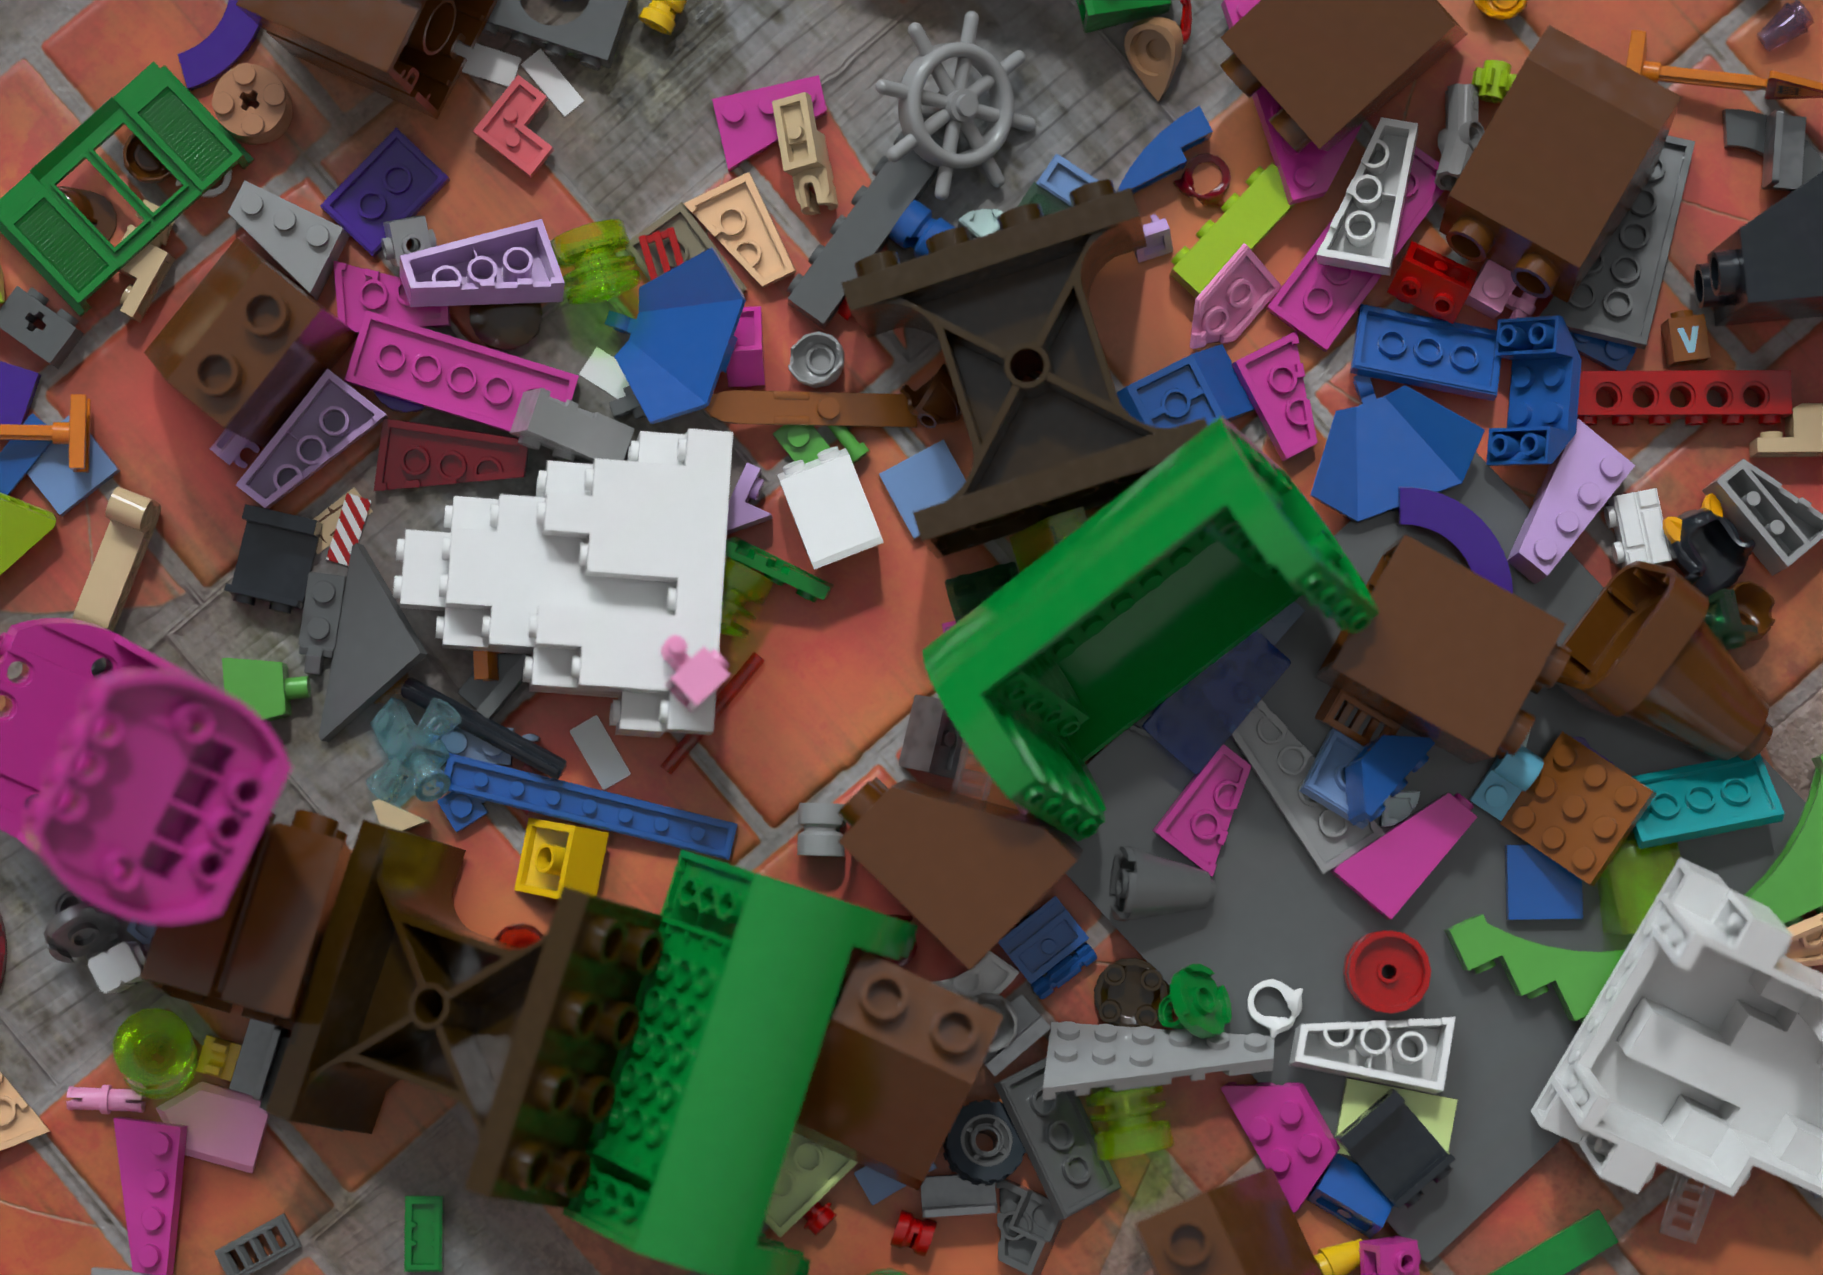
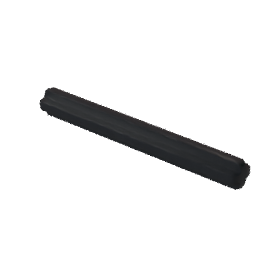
M409 677L403 684L401 695L407 700L554 779H559L563 775L567 766L565 759L413 677Z

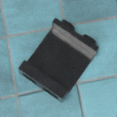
M245 504L242 519L247 521L233 581L232 584L226 583L224 590L234 594L233 601L255 606L256 599L270 602L269 609L291 614L292 608L302 610L308 574L312 571L323 524L317 520Z
M1391 1088L1335 1138L1395 1207L1400 1209L1405 1205L1407 1208H1410L1423 1197L1422 1188L1432 1180L1435 1184L1440 1182L1452 1171L1450 1164L1455 1158L1440 1145L1408 1108L1403 1097L1395 1089Z

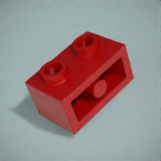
M1411 241L1394 273L1387 293L1395 296L1403 303L1412 304L1427 311L1434 318L1446 320L1453 324L1472 290L1478 272Z

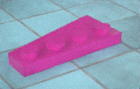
M126 1117L113 1118L132 1272L152 1275H173L187 1126Z

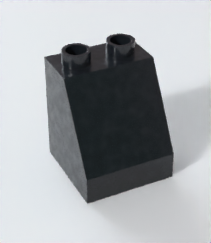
M1823 171L1740 227L1707 254L1708 263L1695 266L1694 291L1699 308L1713 307L1715 326L1823 317Z

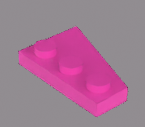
M1219 743L1152 831L1200 869L1208 871L1210 876L1213 877L1220 849L1228 835L1227 829L1233 812L1238 806L1251 765L1226 745Z

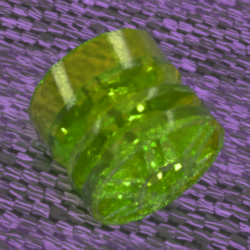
M610 219L586 224L566 231L550 241L559 268H575L563 276L564 287H572L566 291L568 304L577 305L606 301L623 294L641 283L639 271L630 270L636 265L635 257L617 256V254L630 246L623 220Z
M726 556L720 634L736 636L746 640L750 631L736 622L738 618L755 623L757 618L745 609L744 606L747 601L764 605L774 582Z
M152 1008L134 1013L118 1027L113 1040V1057L127 1086L140 1096L150 1099L170 1098L182 1092L194 1079L198 1065V1050L186 1023L174 1012L161 1008ZM158 1053V1055L164 1057L165 1061L159 1064L157 1061H153L151 1056Z
M1163 1085L1113 1091L1108 1087H1104L1099 1092L1085 1097L1087 1107L1104 1105L1105 1111L1089 1115L1090 1121L1108 1122L1109 1129L1093 1136L1098 1160L1125 1158L1166 1149L1175 1145L1170 1120H1153L1152 1118L1153 1112L1167 1106L1166 1100L1149 1102L1148 1099L1150 1095L1163 1092Z

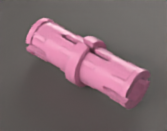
M102 1085V1088L69 1086L67 1091V1098H82L66 1101L68 1110H100L101 1114H110L111 1111L143 1113L145 1110L146 1101H131L146 1098L145 1089H113L112 1085Z

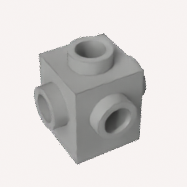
M418 215L383 222L386 238L381 239L382 251L385 260H391L392 266H400L401 255L437 246L433 229L428 230L425 216ZM410 239L412 242V246L408 250L406 247V243Z

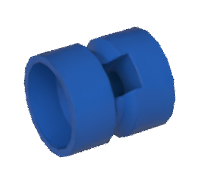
M915 199L900 216L888 238L904 250L908 248L914 249V257L918 258L929 254L925 243L928 238L956 227L942 217L932 218V210Z

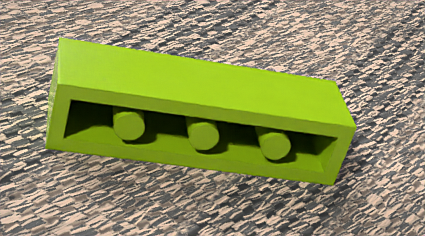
M1273 163L1265 170L1259 166L1245 182L1249 188L1241 196L1234 193L1220 208L1224 214L1218 221L1214 223L1209 219L1196 233L1200 240L1191 249L1185 245L1171 260V263L1175 266L1172 268L1170 275L1195 299L1243 244H1246L1253 250L1296 205H1289L1278 167Z

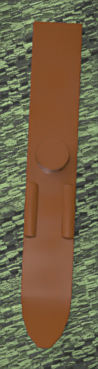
M734 390L713 394L710 404L703 408L710 417L732 424L917 427V416L912 415L908 411V399L904 394Z

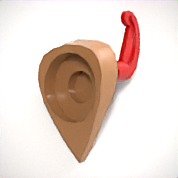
M1180 0V3L1183 4L1181 27L1171 19L1155 16L1134 23L1125 36L1124 47L1129 62L1145 87L1158 102L1162 100L1181 59L1182 47L1188 42L1191 34L1192 7L1190 0Z

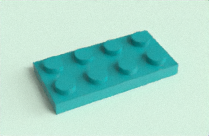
M1760 753L1747 761L1735 756L1725 761L1714 760L1631 776L1657 793L1632 830L1639 849L1782 822L1785 815Z

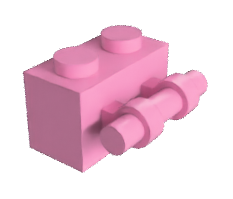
M1487 258L1475 279L1465 304L1493 320L1502 312L1504 306L1513 310L1509 319L1527 318L1533 315L1536 309L1534 304L1538 297L1529 295L1526 292L1523 293L1521 298L1513 295L1512 292L1516 284L1511 277V271Z
M671 636L662 646L661 656L676 673L668 680L665 686L691 713L730 676L726 670L729 664L715 649L709 652L705 647L691 658L686 653L687 643L680 636Z

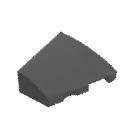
M1008 1179L996 1182V1189H999L1000 1213H997V1226L1001 1231V1238L998 1242V1260L1027 1275H1040L1064 1219L1058 1220L1047 1196Z

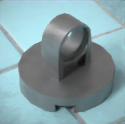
M70 889L62 892L57 897L53 908L55 917L48 923L44 932L45 943L49 953L58 961L74 963L72 957L86 955L87 960L102 952H107L117 942L119 938L117 930L118 927H121L117 914L87 901ZM78 900L77 905L70 906L72 902Z

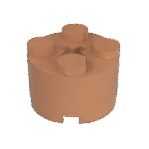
M249 63L238 64L220 78L213 93L212 107L217 119L236 140L244 144L256 145L273 142L287 131L292 121L293 109L290 94L278 76L266 67ZM250 101H258L259 106L256 109L253 107H247Z

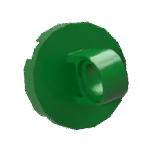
M1190 964L1180 969L1173 975L1170 983V994L1163 998L1159 1005L1158 1018L1160 1023L1167 1028L1187 1029L1191 1034L1201 1039L1212 1038L1225 1031L1223 1029L1224 1025L1230 1023L1232 1018L1231 1002L1225 986L1221 985L1218 987L1210 977L1215 973L1202 964ZM1173 1008L1178 1017V1020L1175 1022L1172 1018Z

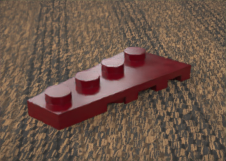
M384 418L373 491L525 477L530 448L519 444V438Z

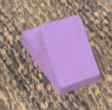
M748 462L729 500L726 535L773 519L772 514L748 503L750 498L754 500L758 498L765 480L760 478L762 474L761 468Z

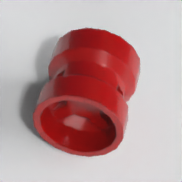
M901 1210L890 1245L900 1249L906 1246L912 1248L915 1254L926 1257L937 1221L928 1218L920 1220L915 1218L913 1213Z

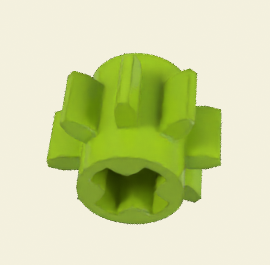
M1499 60L1484 61L1483 68L1476 67V71L1473 73L1472 85L1478 87V98L1480 100L1491 103H1501L1517 76L1516 74H1510L1511 64Z

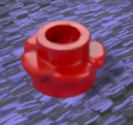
M818 1201L804 1214L803 1218L807 1222L803 1228L805 1230L809 1229L815 1236L818 1235L837 1216L830 1208L832 1204L828 1202L823 1206Z

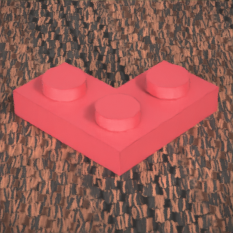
M517 75L476 126L473 133L530 178L536 174L554 151L551 145L527 128L548 98L520 75Z

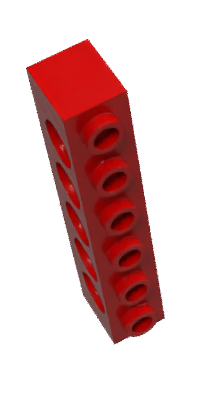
M1791 370L1581 371L1577 419L1587 426L1597 425V420H1612L1613 426L1634 425V420H1648V425L1664 426L1670 425L1671 419H1685V425L1689 426L1708 424L1707 419H1722V425L1744 424V419H1758L1759 425L1781 424V419L1792 414ZM1603 390L1611 395L1612 405L1610 408L1601 407L1597 403V391ZM1635 390H1641L1647 394L1649 404L1646 408H1641L1634 403L1633 392ZM1671 390H1678L1684 395V407L1679 408L1671 403L1669 398ZM1708 390H1715L1721 395L1722 404L1720 407H1713L1708 403L1706 398ZM1745 390H1752L1757 394L1759 400L1757 407H1750L1745 403L1743 399Z

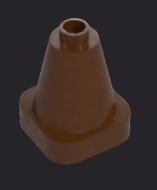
M1635 561L1625 566L1607 583L1562 643L1563 646L1572 650V653L1556 684L1585 707L1614 717L1625 715L1720 761L1729 760L1735 756L1744 761L1754 758L1765 748L1773 733V727L1766 722L1769 713L1767 702L1704 620L1709 605L1708 598L1672 568L1643 561Z

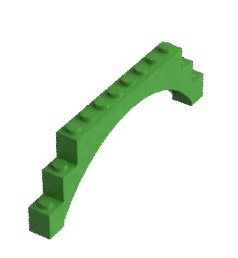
M1823 753L1811 758L1815 765V772L1809 795L1789 840L1766 873L1744 894V896L1769 907L1786 928L1803 921L1802 915L1814 909L1816 914L1823 912ZM1477 914L1444 930L1463 970L1469 971L1473 969L1475 974H1479L1496 966L1494 959L1498 957L1515 995L1523 996L1526 994L1528 999H1532L1549 991L1547 984L1551 983L1568 1020H1580L1581 1024L1625 950L1604 952L1573 951L1541 945L1516 937L1488 924L1483 914Z

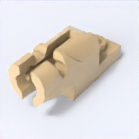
M803 92L772 101L783 170L793 177L796 199L800 203L801 212L805 215L820 214L819 205H827L829 210L838 208L836 188L832 182L834 177L829 161L826 138L816 128L811 95ZM814 186L816 195L809 190V187Z
M145 199L143 200V203L152 212L159 208V206ZM136 212L135 215L143 222L144 219ZM175 221L119 270L136 280L134 285H128L123 292L120 304H122L120 311L141 323L175 260L168 252L160 249L161 245L166 246ZM128 225L127 231L122 240L125 239L137 227L133 225Z
M1801 403L1792 408V414L1785 418L1786 437H1783V432L1780 431L1761 432L1760 438H1756L1749 443L1750 457H1823V403Z

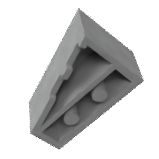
M244 180L228 214L311 296L318 300L334 268L333 261L338 260L350 236L344 228Z
M544 388L523 392L509 433L520 437L519 444L535 450H539L540 445L554 450L553 457L572 463L574 458L587 464H593L595 458L624 461L634 428L598 412L592 413L578 408L579 404L571 400H566L565 403L549 397L551 392Z
M1742 459L1712 481L1702 492L1705 495L1713 493L1718 498L1723 509V516L1734 524L1744 542H1750L1752 539L1755 541L1756 545L1752 552L1773 576L1789 567L1823 538V514L1813 508L1811 502L1803 497L1799 499L1782 488L1780 482L1745 459Z

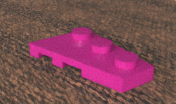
M819 75L712 99L729 172L752 156L767 150L769 146L778 141L772 101L806 92L811 95L815 120L827 114Z
M333 261L338 319L357 334H359L366 310L423 328L451 326L449 306L410 307L400 277Z
M1297 331L1231 364L1282 462L1318 443L1310 400L1306 396L1303 379L1305 371L1303 363H1300Z

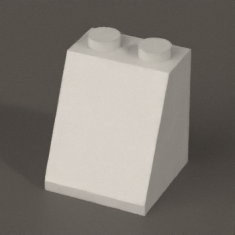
M836 446L825 449L817 454L818 459L808 463H804L803 460L794 461L783 467L784 472L777 474L814 569L884 543L846 448L839 450Z

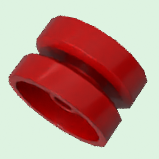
M1381 930L1365 934L1353 943L1345 956L1343 977L1347 990L1356 1002L1369 1010L1392 1014L1408 1010L1421 1001L1429 988L1431 966L1427 953L1418 941L1405 933ZM1385 965L1394 969V974L1388 975L1387 979L1382 975V968Z

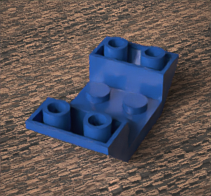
M1562 316L1498 319L1495 356L1512 360L1507 428L1489 429L1486 465L1552 464L1576 434L1582 359Z
M1223 344L1193 353L1117 392L1119 401L1128 414L1144 424L1160 428H1174L1204 417L1209 426L1221 415L1228 422H1231L1255 410L1231 365L1232 362Z

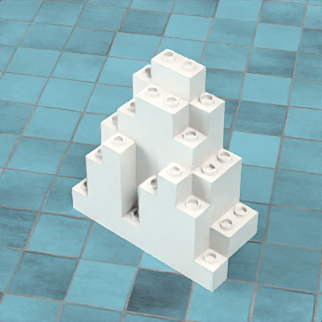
M689 428L685 435L640 431L637 440L631 441V445L628 448L627 461L595 458L593 464L548 461L546 469L539 470L536 497L500 494L499 499L454 496L453 506L445 505L444 528H451V533L406 529L405 539H397L396 561H403L402 576H395L393 598H401L400 608L445 611V616H437L435 638L443 639L442 648L531 655L525 656L523 666V682H529V692L618 698V700H613V703H611L609 725L616 726L615 735L660 738L665 732L711 735L714 731L716 690L690 713L665 686L676 672L661 656V648L671 636H680L687 643L686 653L691 658L703 647L709 652L713 649L719 652L733 432Z
M1680 857L1531 1109V1113L1540 1127L1578 1143L1599 1177L1637 1194L1644 1183H1648L1651 1180L1655 1171V1165L1658 1162L1733 1197L1740 1186H1743L1748 1181L1753 1165L1823 1196V974L1786 956L1793 935L1769 907L1731 890L1719 875Z

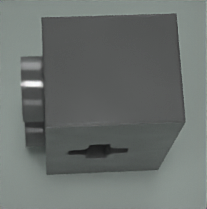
M16 286L0 308V328L59 369L84 335L83 332L75 327L79 320L62 308L56 314L46 307L49 299L33 287L26 292L19 286ZM37 318L46 324L43 331L34 325Z

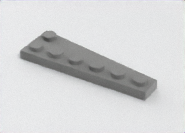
M1232 667L1199 688L1321 874H1325L1385 834L1375 821L1369 822L1365 828L1361 829L1299 791L1315 760L1313 754L1287 729L1288 727L1267 707L1263 700Z

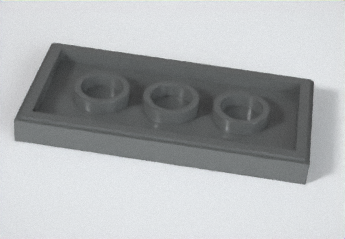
M1046 1057L994 1085L1058 1220H1062L1122 1187L1074 1090L1056 1092V1099L1043 1100Z

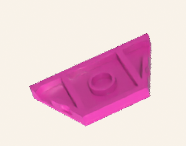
M1236 1082L1226 1083L1221 1087L1223 1094L1266 1169H1273L1293 1213L1297 1212L1324 1174L1327 1166L1340 1150L1337 1141L1303 1083H1285L1283 1085H1275L1272 1082H1258L1255 1085L1236 1084Z

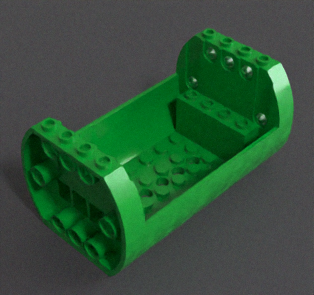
M1221 415L923 649V660L930 681L948 715L975 757L1009 800L1079 842L1097 832L1099 826L1105 822L1104 811L1107 810L1099 788L1085 761L1291 603L1304 595L1311 606L1316 604L1327 619L1332 617L1340 630H1348L1351 634L1365 629L1370 624L1371 619L1380 612L1357 569L1291 478Z
M681 849L660 913L663 917L658 932L663 936L662 956L654 971L642 978L634 1003L639 1010V1026L632 1042L626 1048L619 1049L610 1079L615 1084L614 1103L607 1117L602 1122L594 1125L586 1150V1154L591 1159V1172L588 1182L578 1196L570 1199L568 1208H564L562 1214L634 1252L707 1275H808L811 1260L805 1258L802 1251L784 1247L785 1243L765 1238L766 1234L761 1232L764 1219L852 947H859L900 960L901 957L908 959L909 953L915 944V934L918 925Z

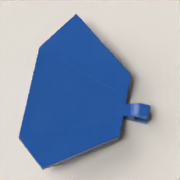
M712 247L639 287V313L636 319L610 310L607 315L605 325L613 327V330L630 335L629 340L614 357L647 419L652 424L707 407L710 404L720 373H726L738 339L734 336L746 299L720 256Z
M1354 376L1353 384L1362 405L1335 412L1310 496L1357 523L1391 510L1393 512L1399 509L1398 486L1423 488L1439 493L1461 485L1485 429L1406 385L1377 399L1370 377Z

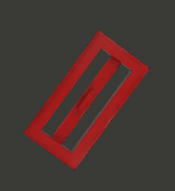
M674 227L666 228L667 230L661 232H653L651 235L638 237L651 280L658 276L648 244L655 242L664 273L671 269L662 240L670 239L677 266L684 263Z

